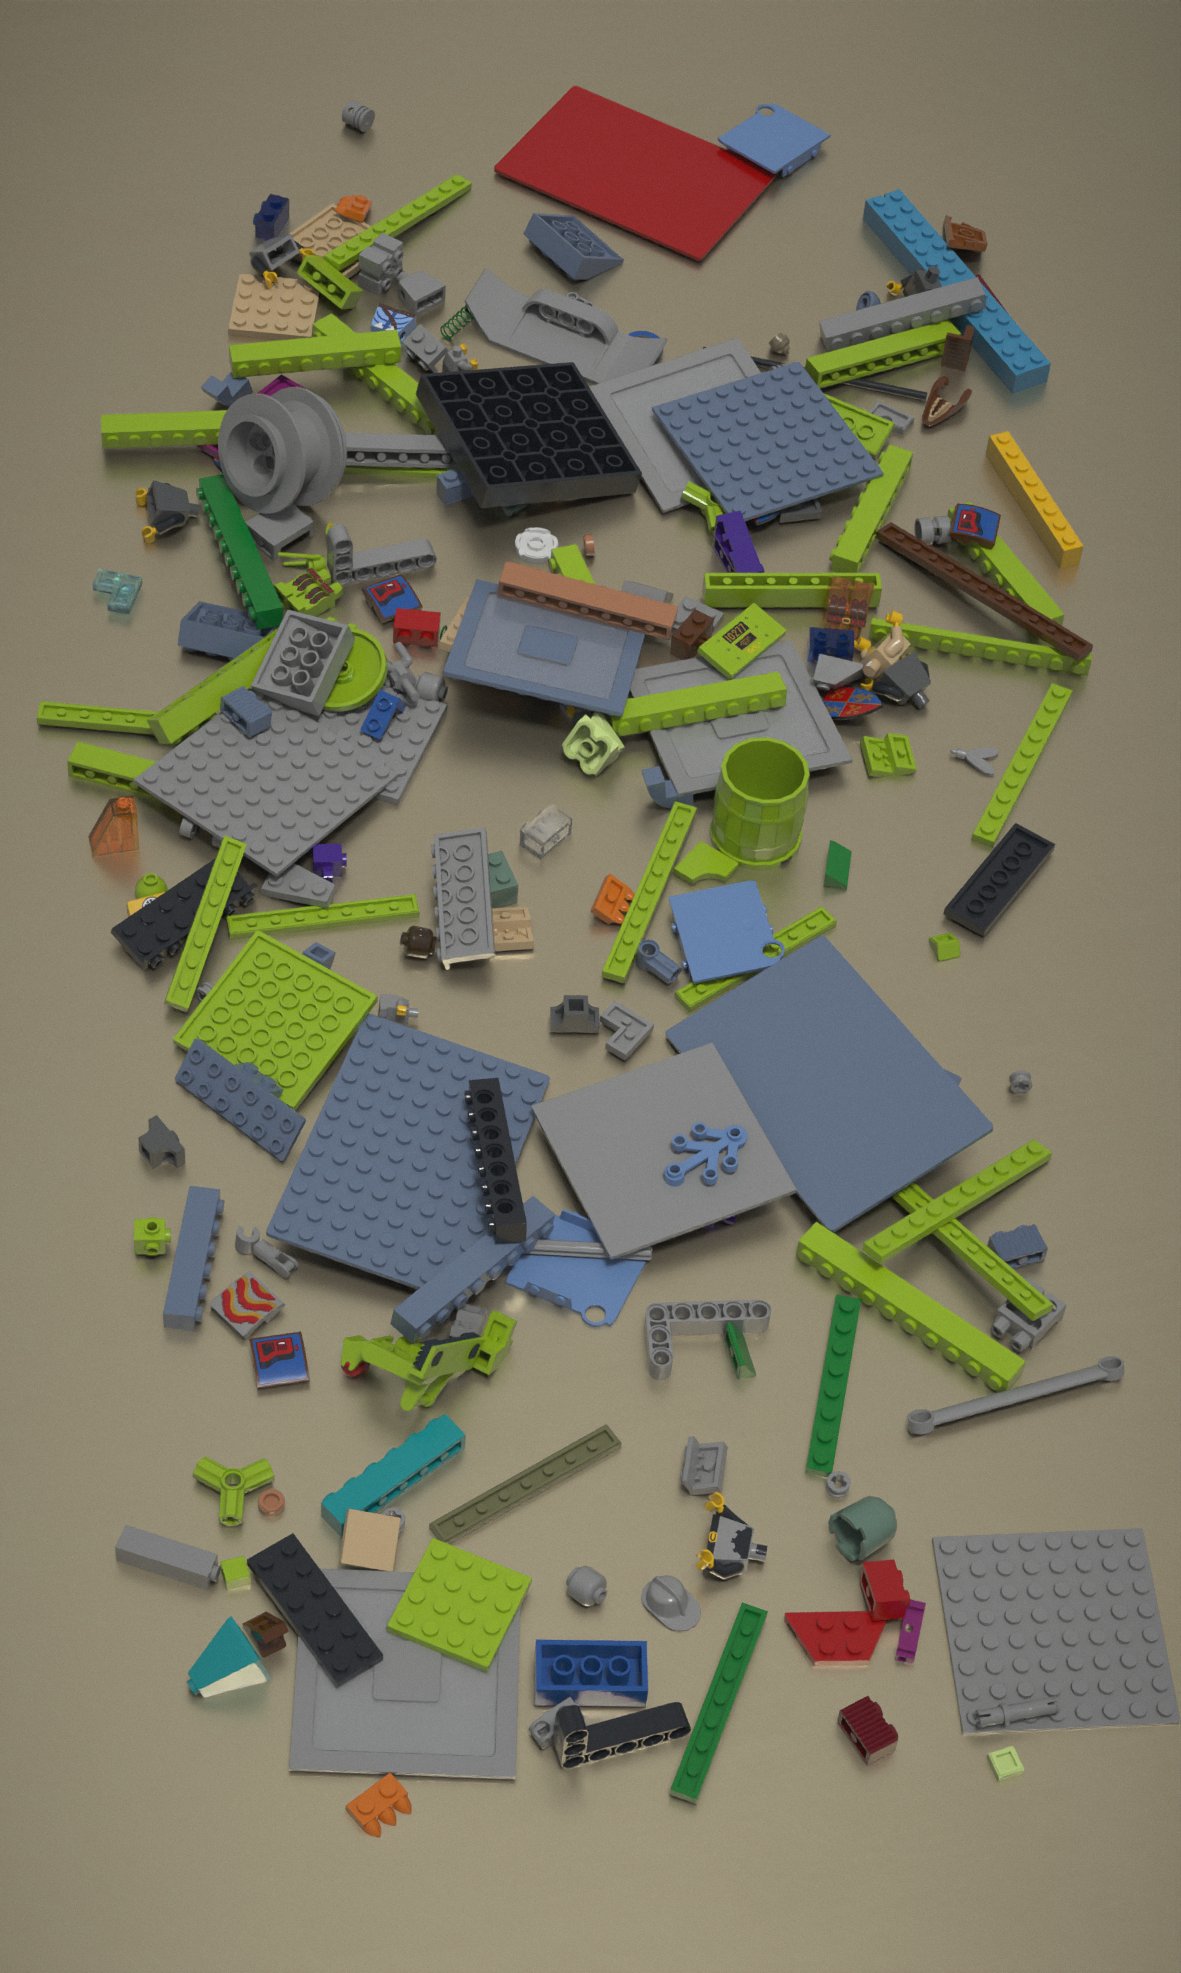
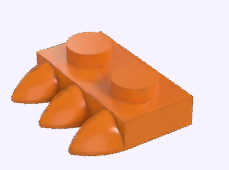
M363 195L345 196L340 198V202L337 203L338 207L334 208V211L345 217L363 222L371 208L372 201Z
M608 874L603 880L590 912L608 925L612 922L622 924L625 917L621 912H628L630 907L626 900L632 901L635 894L623 882Z
M391 1773L384 1776L346 1805L347 1813L365 1833L374 1837H381V1826L378 1820L387 1825H396L397 1819L393 1808L404 1814H411L412 1812L408 1792Z

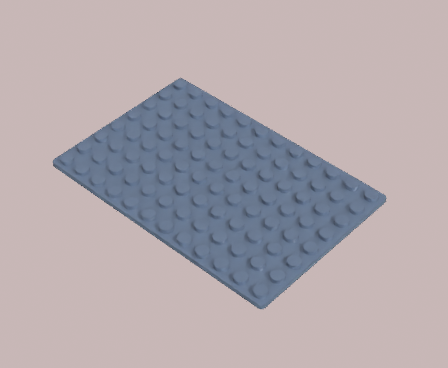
M819 936L669 1028L665 1033L666 1038L680 1054L713 1042L796 1187L797 1195L823 1226L831 1232H836L993 1131V1124L825 936Z
M368 1014L355 1035L267 1227L266 1235L281 1242L419 1289L489 1232L488 1218H491V1216L485 1213L484 1200L487 1199V1196H482L481 1181H484V1179L478 1176V1162H480V1159H475L474 1144H477V1141H472L471 1126L474 1125L468 1121V1108H470V1105H465L464 1091L469 1090V1080L499 1078L516 1165L535 1118L531 1106L541 1103L550 1077L376 1015Z

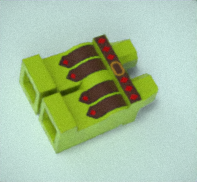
M313 568L306 570V573L298 575L294 580L286 584L282 581L274 584L276 593L286 612L287 610H292L315 617L325 612L328 608H334L335 600L343 595V588L338 582L328 585L331 582V576L326 569L316 572Z

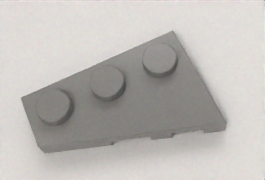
M295 863L277 877L269 873L261 888L262 895L324 908L329 907L337 892L335 884Z

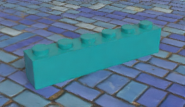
M446 1414L438 1419H432L419 1433L411 1434L401 1446L390 1449L380 1461L371 1463L362 1474L347 1480L337 1492H331L325 1496L321 1502V1517L342 1538L347 1509L377 1513L464 1450L465 1433Z

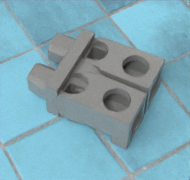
M1028 1277L1025 1280L1053 1303L1056 1310L1052 1308L1051 1312L1035 1321L1028 1318L1008 1299L997 1310L996 1319L991 1327V1333L998 1338H1002L1007 1332L1011 1334L1013 1338L1010 1341V1345L1019 1353L1027 1347L1032 1349L1054 1324L1057 1325L1063 1319L1066 1308L1065 1303L1049 1292L1044 1295L1045 1289Z

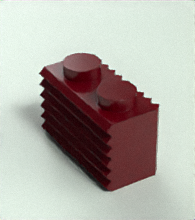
M869 1696L839 1711L837 1721L867 1765L884 1758L896 1750L898 1733L892 1724L888 1725L886 1723L881 1707L877 1702L871 1701Z

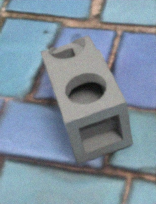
M571 1697L545 1712L543 1716L530 1725L529 1731L542 1749L554 1745L555 1715L566 1706L576 1705Z

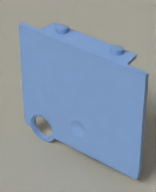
M772 103L770 105H759L756 108L755 115L720 136L718 141L774 174L781 170V177H784L811 158H815L820 152L822 142L830 138L831 135ZM767 108L772 110L774 114L769 116L762 115L759 110Z
M744 881L669 897L673 913V924L671 926L673 932L677 933L684 957V960H682L684 969L688 970L689 977H692L693 983L767 969L784 957V945L773 938L772 925H769L766 916V905L762 903L756 881ZM769 944H775L781 948L782 952L779 956L770 958L763 954V948Z
M565 1209L562 1210L560 1216L555 1215L554 1229L546 1238H540L543 1240L602 1243L588 1218ZM521 1254L517 1262L512 1266L506 1284L581 1314L582 1320L589 1326H611L617 1319L647 1260H610V1258ZM590 1307H600L604 1310L606 1316L600 1322H591L586 1318L585 1312Z

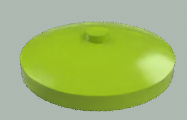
M350 628L355 641L325 702L323 710L341 712L358 708L370 701L382 688L388 672L387 657L379 641L368 632Z

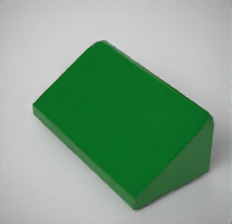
M832 840L829 843L824 886L847 889L852 851Z
M728 1322L725 1328L724 1339L736 1376L739 1380L755 1377L756 1371L744 1335L734 1324Z

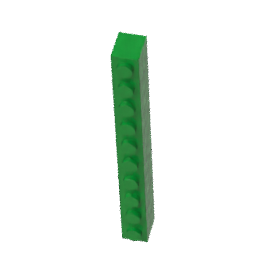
M224 475L200 478L199 488H196L198 501H202L203 513L207 514L208 524L210 527H213L215 540H219L221 554L225 553L226 566L230 567L232 580H236L238 594H242L244 607H248L250 621H254L257 630L279 626L283 620V606Z

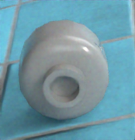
M424 672L421 676L418 675L415 684H413L420 695L419 698L426 701L444 700L447 695L448 687L445 686L444 678L429 672Z
M577 1567L572 1570L566 1580L568 1594L584 1606L590 1607L595 1603L599 1604L607 1595L606 1578L592 1567Z

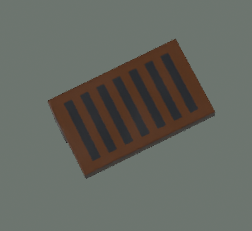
M967 325L964 336L947 332L941 363L942 367L965 372L970 357L975 327Z

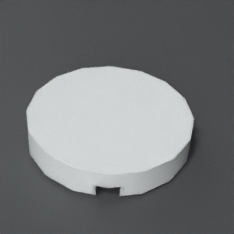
M539 527L528 528L522 534L519 533L517 535L514 546L515 552L519 558L533 564L546 563L551 558V549L558 548V540L547 529Z

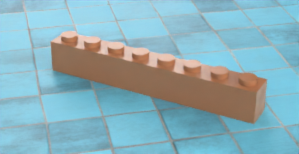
M506 561L498 585V595L669 641L677 618L678 606L671 605L670 603H663L647 597L629 594L625 591H618L605 586L587 583L583 580L553 574L541 569L523 566L519 563Z

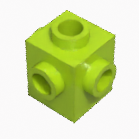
M165 1218L134 1219L135 1255L147 1254L155 1256L166 1254V1244H171V1228H166Z

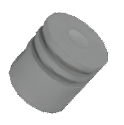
M354 100L349 101L342 112V121L362 132L369 130L375 119V112Z

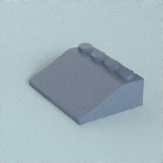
M533 213L523 233L532 245L542 250L541 253L554 261V265L563 269L572 280H587L622 264L624 261L623 258L574 215Z
M199 601L181 619L178 646H182L188 651H204L210 656H227L229 660H233L279 628V626L257 630L254 621H250L248 612Z

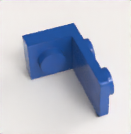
M379 690L360 730L367 735L381 740L395 710L403 713L406 704L400 698Z

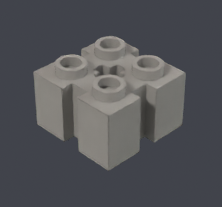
M381 233L373 241L372 247H366L359 254V268L362 270L358 276V287L377 296L388 290L391 283L403 272V242Z

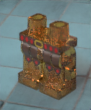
M835 576L829 577L823 621L826 622L825 634L838 636L840 625L847 626L845 638L857 640L861 629L866 626L871 594L875 584L857 580L852 581L851 579Z

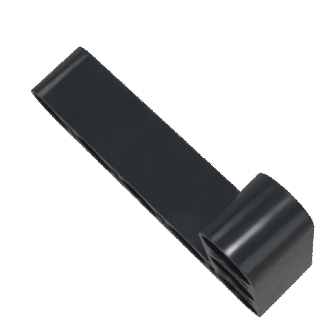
M680 1702L668 1703L588 1726L585 1724L580 1707L578 1705H570L560 1709L555 1715L553 1744L562 1768L569 1769L686 1736L691 1731V1727Z

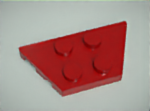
M870 1611L787 1612L784 1615V1622L786 1625H790L796 1634L797 1642L806 1650L807 1657L813 1666L869 1665L884 1626L888 1621H873Z

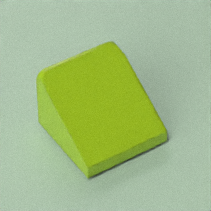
M950 932L929 937L930 945L939 961L960 956V941Z

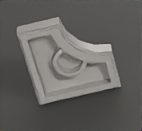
M877 401L868 411L894 422L895 428L892 432L902 435L914 423V417L881 401Z

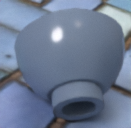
M870 290L864 292L857 302L856 310L881 304L879 297Z

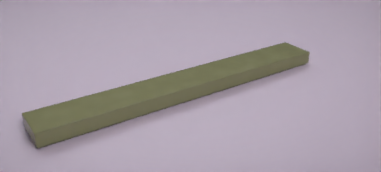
M605 1424L429 1523V1529L437 1540L452 1544L621 1448L622 1443L610 1427Z

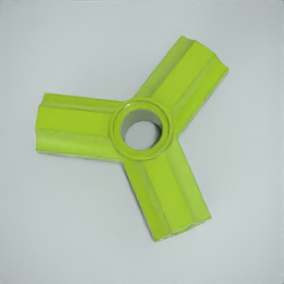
M689 481L681 498L701 508V512L706 516L709 532L714 535L716 516L726 513L711 492Z
M205 1456L199 1460L193 1472V1478L221 1493L219 1523L228 1527H236V1525L242 1524L245 1493L275 1480L271 1465L265 1458L241 1469H228ZM230 1484H237V1486H235V1487H230V1486H228V1485H230Z

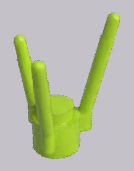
M277 553L279 557L307 559L306 561L283 562V566L306 565L307 570L313 568L316 572L323 569L327 570L324 555Z

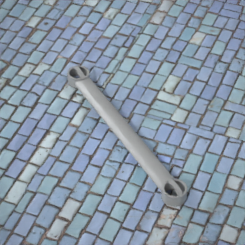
M1107 1356L1101 1358L1098 1361V1365L934 1411L926 1409L914 1410L908 1414V1428L914 1434H928L934 1430L935 1425L1099 1379L1107 1381L1119 1380L1124 1376V1361L1116 1356Z

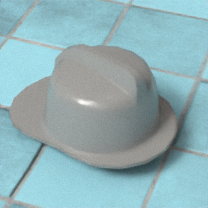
M668 1575L656 1576L643 1588L641 1595L643 1605L671 1630L679 1632L690 1630L700 1620L701 1610L699 1603L684 1588L679 1579Z

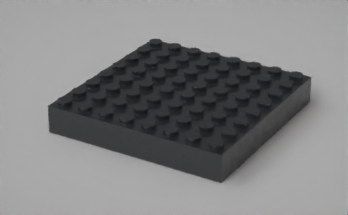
M574 362L421 374L416 396L481 508L636 493L642 472Z

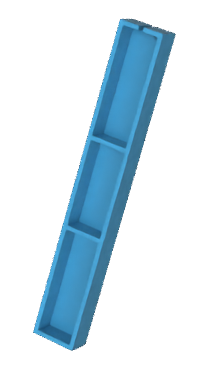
M900 189L886 193L884 197L880 195L865 200L863 220L910 275L917 270L928 271L930 266H935L940 270L938 280L942 287L976 278L950 247H947V243ZM981 283L985 292L986 309L950 318V322L962 336H964L967 325L975 327L972 341L973 349L1012 394L1046 383L1051 363Z

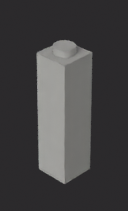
M125 1525L115 1547L116 1561L205 1590L209 1589L212 1581H217L221 1571V1566H218V1554Z

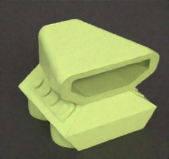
M598 711L593 714L591 719L587 715L583 716L562 744L565 755L570 759L579 761L583 772L593 774L595 777L605 767L612 764L625 748L602 712Z

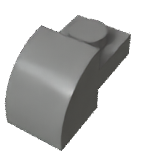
M465 1304L462 1308L458 1309L456 1320L451 1326L450 1336L452 1338L460 1337L461 1334L475 1332L481 1336L487 1309Z

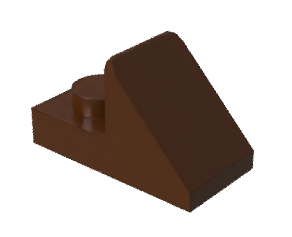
M267 1611L242 1623L262 1657H267L286 1647V1641L283 1636L289 1632L286 1623Z

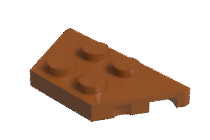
M945 216L943 223L947 247L985 252L988 245L985 231L964 222L961 225L951 222L952 217Z

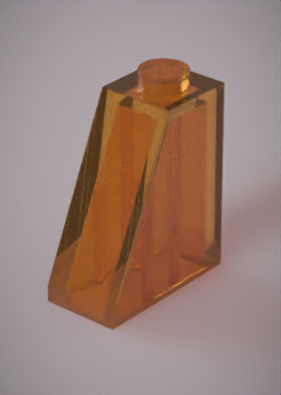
M133 795L112 798L107 802L88 836L92 857L139 850L138 816Z

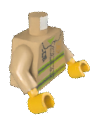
M892 610L891 614L888 613L886 615V622L893 624L891 632L871 648V642L862 636H859L860 642H853V647L861 651V661L859 663L863 664V672L866 676L873 679L877 678L884 670L892 666L911 645L903 636L902 627L899 626L903 620L901 613Z

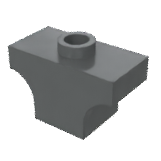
M564 995L563 1002L560 1005L550 1007L551 1032L599 1033V1008L593 1007L588 1003V995Z
M157 1115L148 1120L149 1131L138 1137L140 1154L153 1169L161 1164H172L177 1168L185 1164V1148L181 1145L177 1134L173 1130L170 1131Z

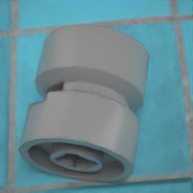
M947 515L936 516L933 520L930 517L916 518L914 527L915 537L928 545H932L933 542L936 544L950 543L951 537L949 532L951 523Z

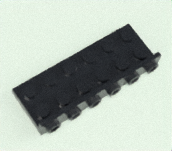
M215 859L112 928L111 934L144 971L150 967H158L169 954L175 955L182 949V945L185 944ZM238 872L221 918L233 915L237 911V907L242 904L248 905L255 898L254 894L257 885L255 883L249 885Z

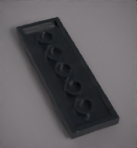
M1015 823L945 907L943 914L984 936L1054 851L1055 844Z
M294 1533L247 1559V1565L336 1688L383 1661L382 1652Z

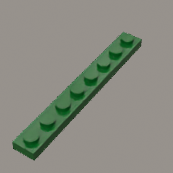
M837 1294L835 1297L805 1474L828 1478L833 1471L861 1299Z
M742 1602L669 1795L694 1804L697 1803L768 1611Z

